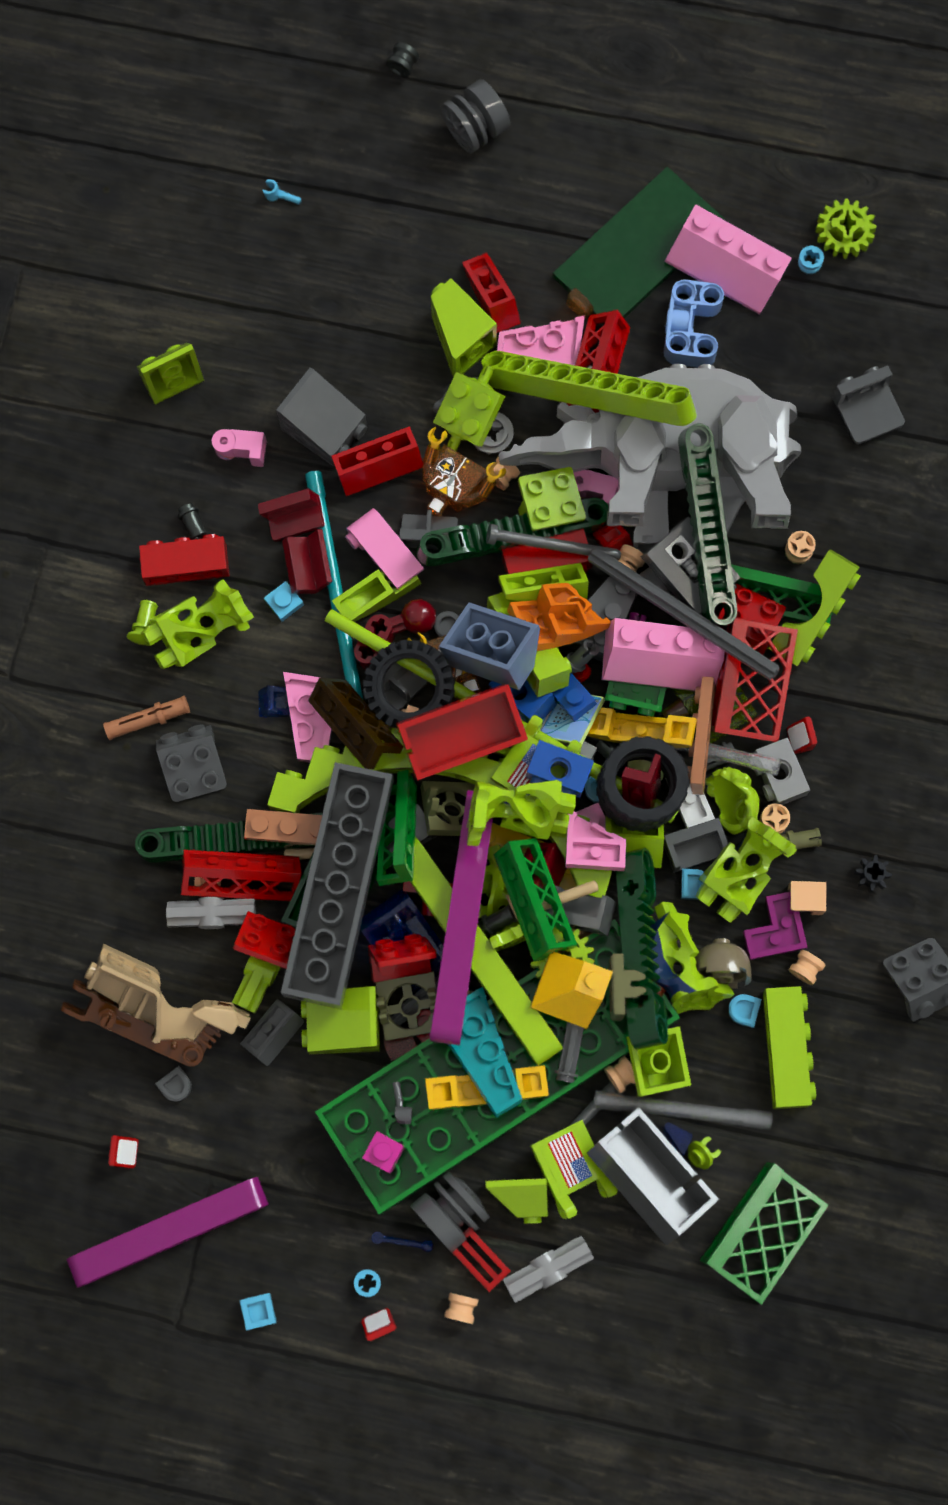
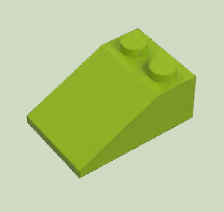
M189 343L174 345L166 353L158 357H149L141 365L137 366L154 404L204 381L194 348Z

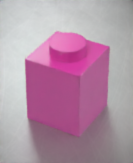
M377 1131L363 1159L391 1174L405 1147Z

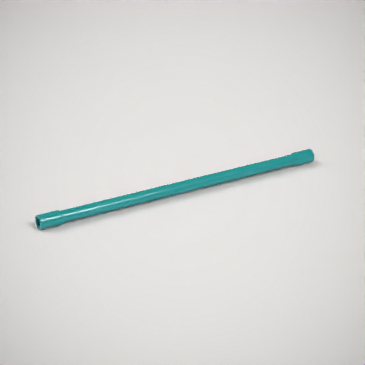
M311 471L305 474L307 488L320 497L325 526L319 529H323L332 583L328 585L331 607L340 613L332 600L343 593L325 501L326 493L322 472ZM335 628L345 680L363 699L352 637Z

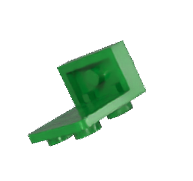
M609 681L604 700L610 702V708L626 711L627 706L638 708L637 714L654 717L655 712L661 713L666 688Z

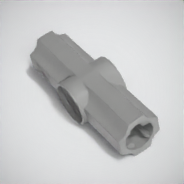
M202 897L198 901L167 902V926L169 928L198 927L200 929H222L227 925L239 926L243 924L248 911L256 914L255 899L224 900L222 897Z
M576 1237L554 1251L552 1249L530 1261V1265L506 1277L503 1281L514 1302H517L543 1287L545 1289L567 1277V1273L589 1262L594 1257L583 1237Z

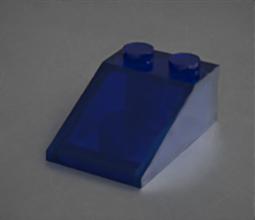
M403 889L363 916L360 930L371 945H375V942L381 939L399 941L404 940L405 936L411 934L425 936L435 949L437 955L436 958L430 959L431 972H434L435 978L440 974L444 945ZM411 985L413 995L422 989L417 985Z

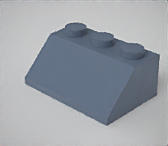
M468 602L439 645V648L451 667L500 684L506 683L509 684V687L520 690L534 668L540 627L537 624Z

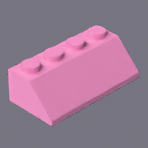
M695 204L664 262L698 281L718 284L723 289L725 296L760 315L787 268L791 257Z
M614 618L610 621V627L605 630L602 680L695 691L696 687H701L702 677H714V684L716 685L724 661L725 651L689 627Z

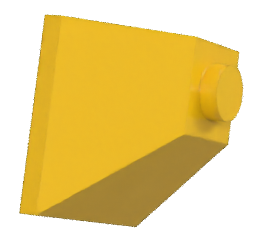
M553 952L548 956L530 1008L587 1029L603 1001L612 971L583 960Z

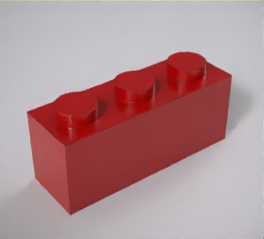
M410 426L331 456L346 496L424 467Z
M584 529L548 537L588 544ZM525 545L502 549V560L506 574L581 563L585 573L588 572V569L592 568V564L588 561L589 556Z
M216 534L204 535L202 539L194 540L188 537H181L175 539L174 542L168 543L154 540L147 542L146 545L139 546L142 579L146 586L229 577L227 545L223 536L219 537Z

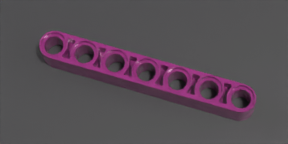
M254 1177L82 1251L66 1260L77 1288L262 1209L269 1204L258 1177Z

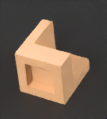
M791 881L789 883L788 891L790 892V909L792 911H811V915H823L826 912V882Z

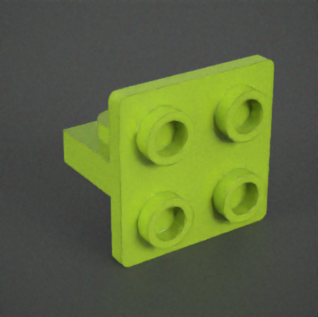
M572 467L519 477L518 484L523 501L518 510L520 515L527 512L532 531L585 520L586 515Z

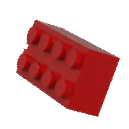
M506 683L395 723L404 748L412 750V752L406 754L417 780L528 740L509 684Z

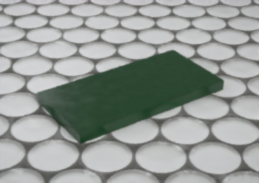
M666 167L555 270L553 278L591 314L618 310L623 318H625L677 269L664 261L695 204L723 220L726 219L670 168Z

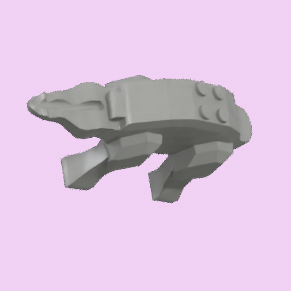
M673 364L670 368H663L637 378L688 388L697 412V417L692 423L685 426H675L599 410L598 413L589 415L586 422L571 420L565 423L552 436L530 437L521 446L514 444L510 451H501L499 453L501 465L519 466L536 464L551 470L572 467L573 472L598 468L618 480V492L609 501L607 526H635L633 547L644 554L669 534L668 491H678L686 486L682 474L678 437L684 429L696 423L707 425L712 430L727 534L741 505L745 501L751 510V528L788 529L791 504L783 490L780 478L787 467L801 454V445L789 438V424L793 423L797 418V409L792 403L773 399L762 392L750 379L724 369H715L711 364H703L698 368H687L684 364ZM691 433L690 440L692 444L699 447L701 444L700 436L696 433Z

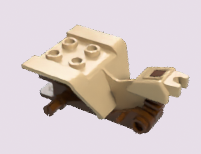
M105 944L102 946L97 964L91 962L84 978L88 979L87 984L77 979L72 983L73 989L91 997L86 1009H81L67 1002H63L61 1005V1011L83 1022H93L102 1028L117 1033L190 1067L200 1064L206 1048H212L209 1040L216 1043L217 1040L214 1034L220 1038L221 1030L233 1034L237 1026L246 1029L251 1019L249 1017L250 1013L236 1007L231 1002L202 1000L193 1005L192 1008L172 1007L168 1004L160 990V973L156 968Z

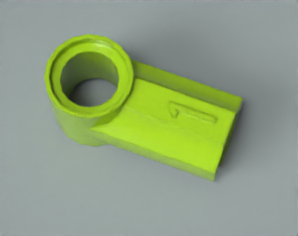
M250 956L244 969L245 976L232 1003L255 1014L268 986L273 984L280 967Z

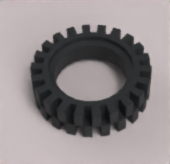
M402 640L389 644L388 647L378 651V655L371 659V664L365 671L366 680H363V687H365L366 691L364 693L365 699L369 702L368 706L379 720H382L390 727L397 728L395 723L450 704L452 697H454L455 678H453V670L448 664L447 659L434 647L419 641ZM408 658L418 659L427 664L432 670L436 682L432 700L427 706L416 712H403L394 708L388 702L383 688L384 678L389 668L396 662Z

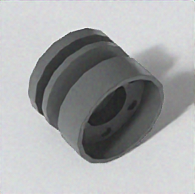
M482 79L464 89V98L457 94L452 97V101L448 100L441 105V113L449 131L459 145L470 154L479 149V145L483 146L488 143L487 135L495 138L511 127V121L503 102L494 89Z
M447 1171L443 1175V1178L451 1185L447 1191L436 1182L434 1187L440 1195L437 1200L424 1193L410 1207L453 1253L467 1240L460 1228L464 1223L475 1231L479 1228L472 1221L471 1216L476 1213L484 1223L490 1217L486 1213L482 1201L466 1183L452 1176Z

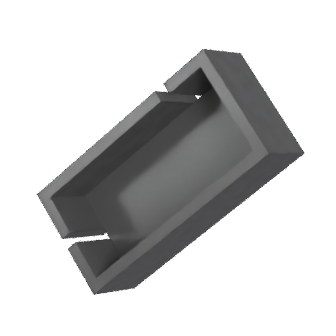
M639 1107L587 1152L589 1157L666 1246L679 1237L719 1200L702 1179H699L685 1191L682 1186L697 1173Z

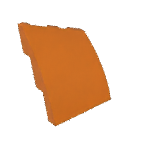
M569 583L543 584L536 600L510 602L507 609L509 616L539 625L540 633L537 651L556 648L586 639L608 629L611 624L607 617L602 619L592 610V604L586 598L581 597L578 591Z

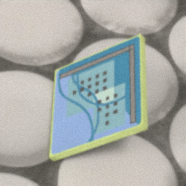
M592 695L597 705L575 722L556 702L557 705L543 719L540 731L562 743L570 744L572 740H576L583 744L605 698Z

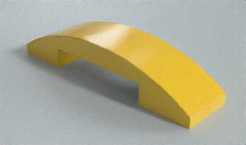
M601 708L587 736L615 743L628 741L633 737L650 736L651 738L664 740L665 743L671 744L674 748L692 747L697 719L668 715V718L623 714L616 713L614 709Z
M545 1065L512 1070L522 1100L549 1095ZM468 1075L425 1079L429 1110L487 1104Z

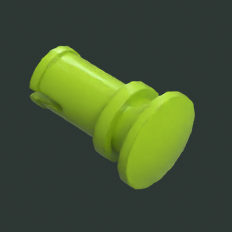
M150 600L140 601L137 620L132 625L133 631L127 634V638L130 641L140 645H148L141 632L152 624L150 619L155 617L156 610L158 609V605Z

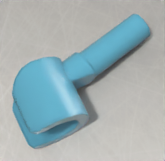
M266 180L267 186L273 189L272 191L262 190L269 201L281 198L300 204V197L280 190L274 180Z

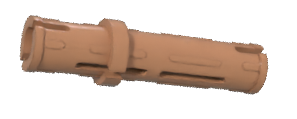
M184 695L163 704L160 702L154 703V707L105 722L103 725L108 739L112 740L113 738L157 723L161 725L166 724L169 719L191 712Z

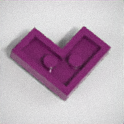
M790 892L766 896L765 902L771 925L743 931L749 960L807 949L800 913L790 909Z

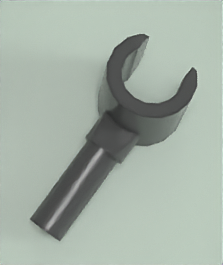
M394 1082L392 1085L396 1101L395 1119L399 1124H411L412 1107H403L400 1082Z

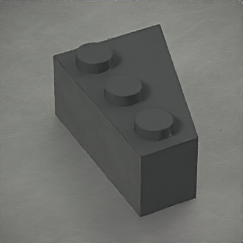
M609 576L588 601L592 604V610L602 619L606 617L610 621L614 618L628 619L638 594ZM605 630L586 639L563 646L576 651L585 640H592L593 643L588 647V650L596 644L599 648V653L593 659L603 662Z

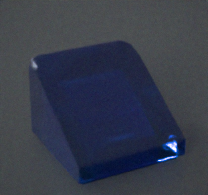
M266 686L259 690V717H290L286 687Z
M669 1122L665 1123L662 1129L674 1148L683 1157L693 1138L692 1134Z

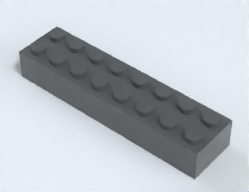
M337 762L334 764L281 994L283 997L342 1010L393 787V774Z

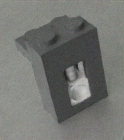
M688 516L674 526L670 533L659 543L648 549L641 558L676 599L702 615L698 578L694 581L698 576L697 565L694 562L698 563V561L695 559L696 549L693 547L695 541L692 536L693 526L690 524L691 518ZM674 544L679 545L683 550L681 559L675 558L672 554ZM732 568L733 581L735 583L741 577Z

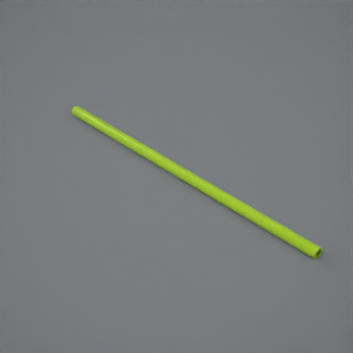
M333 609L329 611L325 618V622L377 652L391 644ZM414 658L396 662L436 686L435 676L424 662ZM455 681V698L460 700L477 694ZM522 720L525 729L528 723ZM539 731L534 737L537 741L541 740L565 750L568 747L542 731ZM594 762L589 776L597 780L602 766ZM616 775V787L622 795V778ZM657 799L654 808L660 806L663 802ZM676 814L668 821L669 823H672Z

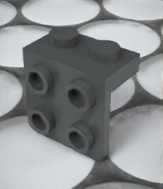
M888 365L880 369L878 366L872 367L857 378L847 377L841 380L835 389L832 398L855 444L864 443L899 429L905 423V419L888 386L892 378V372Z
M196 725L189 728L188 732L181 734L171 732L161 736L160 740H156L157 755L173 801L179 802L226 787L227 782L216 749L211 725L206 727L204 725Z
M934 938L921 941L883 961L885 970L904 996L907 1014L912 1022L920 1018H926L933 1014V1012L948 1005V957Z

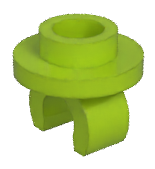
M710 1136L705 1137L701 1141H693L688 1146L690 1162L701 1169H708L712 1166L713 1160L721 1153L719 1149L711 1153L706 1147V1144L711 1140Z

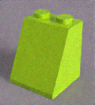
M452 278L445 284H438L431 293L432 319L453 377L456 372L465 374L497 346V323Z
M368 986L346 989L342 1010L301 1001L302 1018H307V1029L302 1030V1047H307L309 1054L379 1052V1008L377 1006L378 994L376 987Z

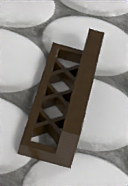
M319 677L308 701L365 769H375L382 753L401 754L404 746L386 725L375 716L376 714L370 710L367 703L347 680Z

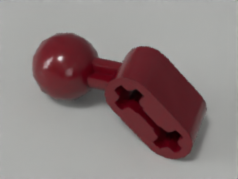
M414 599L405 604L400 615L392 618L382 614L372 616L368 620L365 629L389 643H393L397 633L408 630L414 634H418L417 632L425 634L431 630L436 621V610L429 602L422 599ZM384 627L386 628L385 632L380 631L379 634L376 633L377 629L382 630ZM358 641L354 649V655L360 667L366 671L373 657L367 656L365 659L364 654L370 655L373 652V657H376L378 652Z

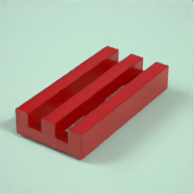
M469 1227L464 1232L466 1238L470 1236L502 1272L498 1275L467 1241L461 1245L494 1279L490 1284L458 1249L453 1254L490 1292L511 1271Z

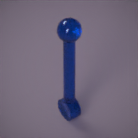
M380 1232L373 1233L371 1237L375 1244L387 1242L422 1248L425 1252H430L433 1249V1243L429 1240L418 1242L383 1236Z

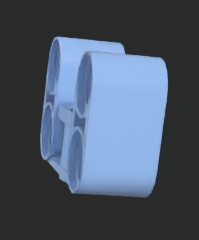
M680 280L673 285L667 312L664 357L669 363L684 364L691 367H699L703 364L712 365L714 363L718 349L716 339L708 334L694 333L693 324L695 316L713 317L720 312L724 291L718 284ZM686 294L689 296V299L682 300L677 295ZM712 297L717 302L708 303L704 298ZM678 344L683 347V350L675 351L670 346ZM707 348L711 353L701 354L698 349Z

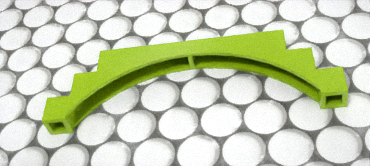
M389 727L388 729L403 745L398 729ZM323 745V749L315 747L305 779H302V774L286 770L285 774L277 772L267 805L274 811L299 813L302 808L328 793L335 762L360 768L364 767L346 746L343 754L339 753L340 749L333 746ZM403 748L401 754L382 753L375 769L370 770L389 774L409 770L410 773H413L406 754L412 752V750ZM488 755L435 774L460 779L474 785L476 781L490 783L505 789L491 780V777L504 758L494 761L487 759ZM577 815L585 819L586 821L590 822V818L582 815ZM551 831L549 839L552 843H556L566 861L567 831L566 834ZM569 868L577 886L593 880L597 882L598 891L588 896L601 898L602 895H606L612 870Z

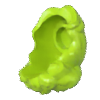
M724 767L723 769H717L710 777L706 778L705 783L708 786L706 791L709 796L715 797V802L720 809L719 818L722 827L729 833L736 835L747 830L746 824L750 816L757 819L759 797L756 790L751 786L752 780L748 774L742 773L738 769Z

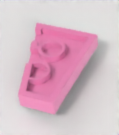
M584 316L575 317V320L560 322V320L550 322V325L527 326L499 332L497 351L575 365L582 341Z
M283 672L297 760L310 763L314 748L323 749V745H329L332 732L329 725L308 701L319 677Z

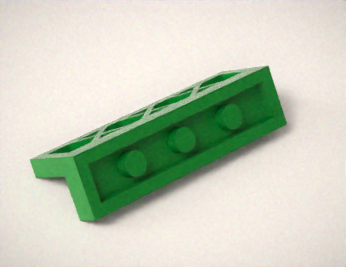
M731 564L732 568L741 577L734 584L754 589L752 591L756 593L759 591L767 592L771 599L779 604L787 597L794 598L800 608L793 612L785 611L782 618L806 622L813 618L808 608L815 603L821 604L822 591L819 584ZM831 613V615L829 616L828 620L826 621V622L829 623V624H830V620H831L832 613Z
M409 770L398 771L397 785L392 787L391 796L396 795V805L388 804L378 848L377 883L379 886L413 881L417 785ZM395 817V828L392 829L388 826V823ZM394 840V852L391 853L387 850V846ZM393 864L397 873L386 875V869Z
M537 838L508 841L494 854L533 961H542L555 951L573 949L577 946V942ZM530 848L533 856L532 862L524 857L521 849ZM533 873L541 878L544 885L542 889L534 884L532 879ZM543 900L552 906L553 916L544 910ZM554 927L562 932L565 941L556 942L553 934Z

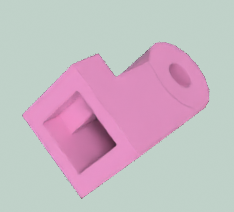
M222 429L213 435L212 445L217 456L221 459L230 460L234 457L249 458L252 466L263 467L267 444L264 432Z
M590 470L573 472L581 499L585 497L600 498L609 506V501L618 492V480L616 478Z

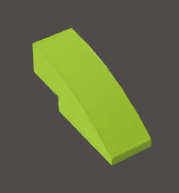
M378 569L332 600L341 615L355 622L407 594L419 586L421 582L416 575L397 590L386 575Z

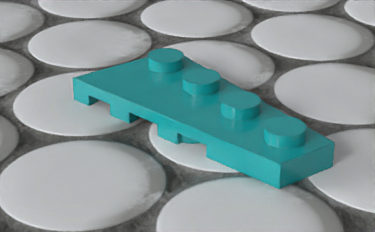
M481 987L467 995L460 1046L448 1045L497 1118L522 1103V1097L511 1065L508 1063L501 1037H499L492 1011L488 1006L484 988Z

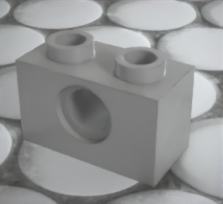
M788 737L755 750L753 754L754 759L751 760L756 775L762 776L765 783L762 789L768 802L772 801L773 804L784 805L807 796L810 788ZM781 768L784 770L786 778L782 780L774 778L771 770Z

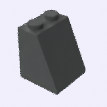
M311 367L276 409L281 430L332 466L335 465L331 456L351 449L350 446L355 439L360 440L367 430L366 415Z

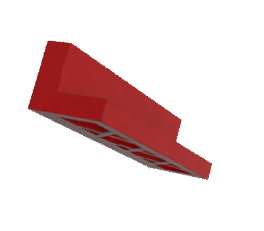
M618 310L589 315L575 366L586 368L593 363L591 369L618 374L631 328ZM605 322V325L595 333L596 325ZM599 341L598 347L589 354V349ZM592 408V410H593L595 413H598V412H599L598 409H593V408Z
M198 850L183 851L181 895L291 901L301 879L299 856ZM189 877H202L206 881L201 886H188ZM222 879H231L235 882L229 888L220 887L217 883ZM252 880L261 881L264 884L259 889H250L247 886ZM281 882H293L291 891H279L275 886Z

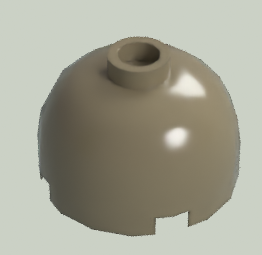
M719 938L713 940L712 944H708L700 949L699 954L695 957L696 968L705 978L714 977L718 983L728 984L731 989L738 988L737 982L745 980L746 986L752 981L751 964L746 952L736 944L730 943L728 939Z

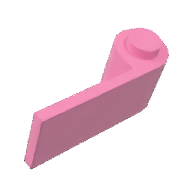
M374 508L346 528L348 534L345 537L354 549L359 547L361 550H365L397 590L424 570L419 561Z

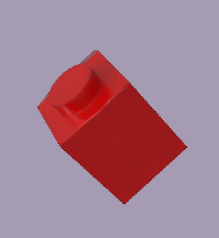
M488 253L462 262L482 309L497 323V333L521 324L515 297Z

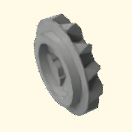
M498 412L491 426L493 431H500L496 433V442L490 436H487L482 447L474 444L478 451L481 450L490 455L491 453H500L510 446L514 437L513 425L508 417Z

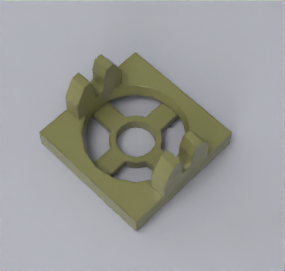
M422 781L420 789L427 835L461 836L462 825H459V820L464 816L465 806H462L455 800L454 793H460L466 797L467 790H474V784L467 782ZM439 793L445 794L446 801L442 805H439V798H435ZM447 805L455 806L459 810V815H448L444 807ZM437 815H441L445 820L449 821V824L441 820Z
M612 954L608 963L609 970L612 971L609 981L610 1019L612 1021H622L625 1016L626 998H637L646 993V988L640 986L632 987L630 982L645 980V974L636 970H624L623 954Z
M434 972L376 982L377 1006L380 1010L379 1019L383 1025L385 1041L431 1033L432 1016L434 1014L437 994ZM411 985L423 988L428 993L429 999L419 1000L418 997L413 995ZM402 986L404 997L400 1000L399 1004L388 1006L391 994L398 987ZM408 998L415 999L419 1005L418 1011L413 1015H406L402 1010V1004ZM430 1008L431 1014L428 1020L418 1027L417 1016L421 1013L422 1009ZM401 1013L402 1016L408 1019L409 1029L398 1026L389 1015Z

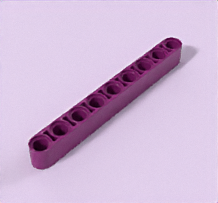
M467 790L430 1041L459 1046L493 818H491L486 823L479 846L467 845V822L473 790Z

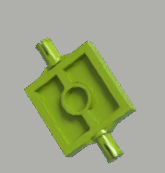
M484 364L478 379L469 378L459 372L455 373L433 423L445 428L452 435L445 451L455 455L461 440L469 441L480 447L483 446L505 399L504 395L496 392L488 384L495 368Z

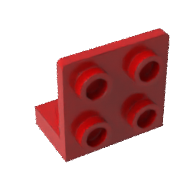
M735 584L737 586L735 589L737 602L736 618L778 626L786 610L784 605L739 584ZM722 608L718 616L719 619H722L725 615L724 608ZM726 625L719 627L725 630ZM747 627L746 640L753 647L764 638L757 628ZM764 630L767 635L773 632L769 630ZM767 642L757 648L756 651L764 655L768 647Z
M248 911L233 949L286 969L296 929L290 925L281 924L263 915Z
M420 934L407 935L404 937V940L399 941L381 939L376 941L375 945L368 946L371 976L374 983L430 973V959L437 957L436 951L428 939Z

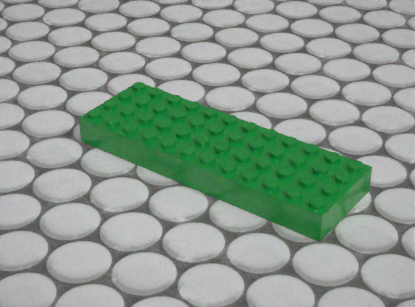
M615 919L611 922L608 936L592 933L587 936L589 941L585 945L586 948L592 947L594 949V952L588 955V958L594 960V965L609 970L608 963L612 954H622L621 931ZM539 968L517 981L531 1002L540 978L537 979L535 977ZM608 984L603 1001L587 1029L584 1028L576 1069L578 1078L575 1077L574 1083L556 1080L557 1073L554 1072L559 1067L561 1051H559L539 1065H545L549 1095L524 1099L522 1103L497 1118L487 1104L429 1110L425 1079L468 1075L448 1044L432 1042L430 1038L326 1104L315 1113L379 1215H382L603 1071L604 1068L612 1065L622 1056L629 1054L626 1004L623 1020L612 1021L610 1019ZM660 990L657 994L665 1001L667 1025L670 1027L678 1022L680 1017L663 991ZM489 999L487 1003L492 1011L499 1037H501L504 1051L512 1070L537 1066L493 1001ZM538 1011L561 1046H563L567 1022ZM394 1082H400L403 1107H412L411 1124H399L395 1119L396 1101L392 1085ZM377 1131L405 1147L391 1174L363 1159Z

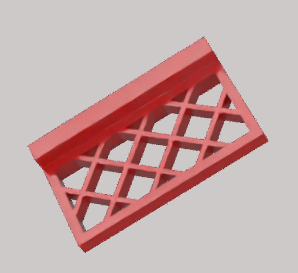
M735 618L732 623L726 625L725 631L754 650L767 642L775 654L769 660L774 662L778 659L783 666V673L775 680H768L770 684L757 692L749 680L757 672L753 670L746 676L741 668V661L724 652V661L715 686L711 731L777 742L780 736L798 629ZM747 627L757 628L764 638L753 647L746 640ZM764 630H769L773 632L767 635ZM779 632L789 634L787 647L779 652L770 639ZM739 674H740L741 677H742V679H741L740 681H738ZM746 683L754 695L741 704L736 697V690L740 685ZM773 687L779 695L778 702L768 708L761 695ZM757 699L765 712L752 720L744 707ZM735 702L738 707L733 710ZM741 711L749 723L740 730L730 729L732 716ZM767 715L774 723L772 736L762 734L756 726V723ZM752 727L755 733L747 732V730Z

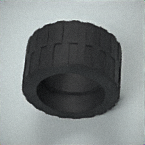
M650 736L633 737L628 741L621 742L618 747L609 753L597 777L596 794L599 798V805L604 810L605 815L620 827L640 832L657 829L662 824H666L671 820L686 799L690 779H688L689 771L681 754L671 744L669 745L664 740L651 738ZM655 754L661 755V771L664 773L669 785V793L666 800L660 806L652 809H641L632 806L622 798L617 790L615 780L618 770L626 762L647 760L652 763Z

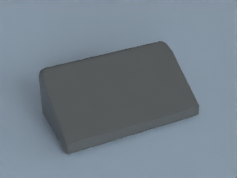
M276 999L240 1044L268 1066L302 1026L304 1020L283 1002Z

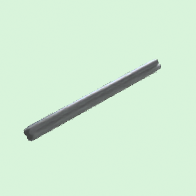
M599 548L593 549L590 552L588 561L766 679H774L780 668L777 664Z

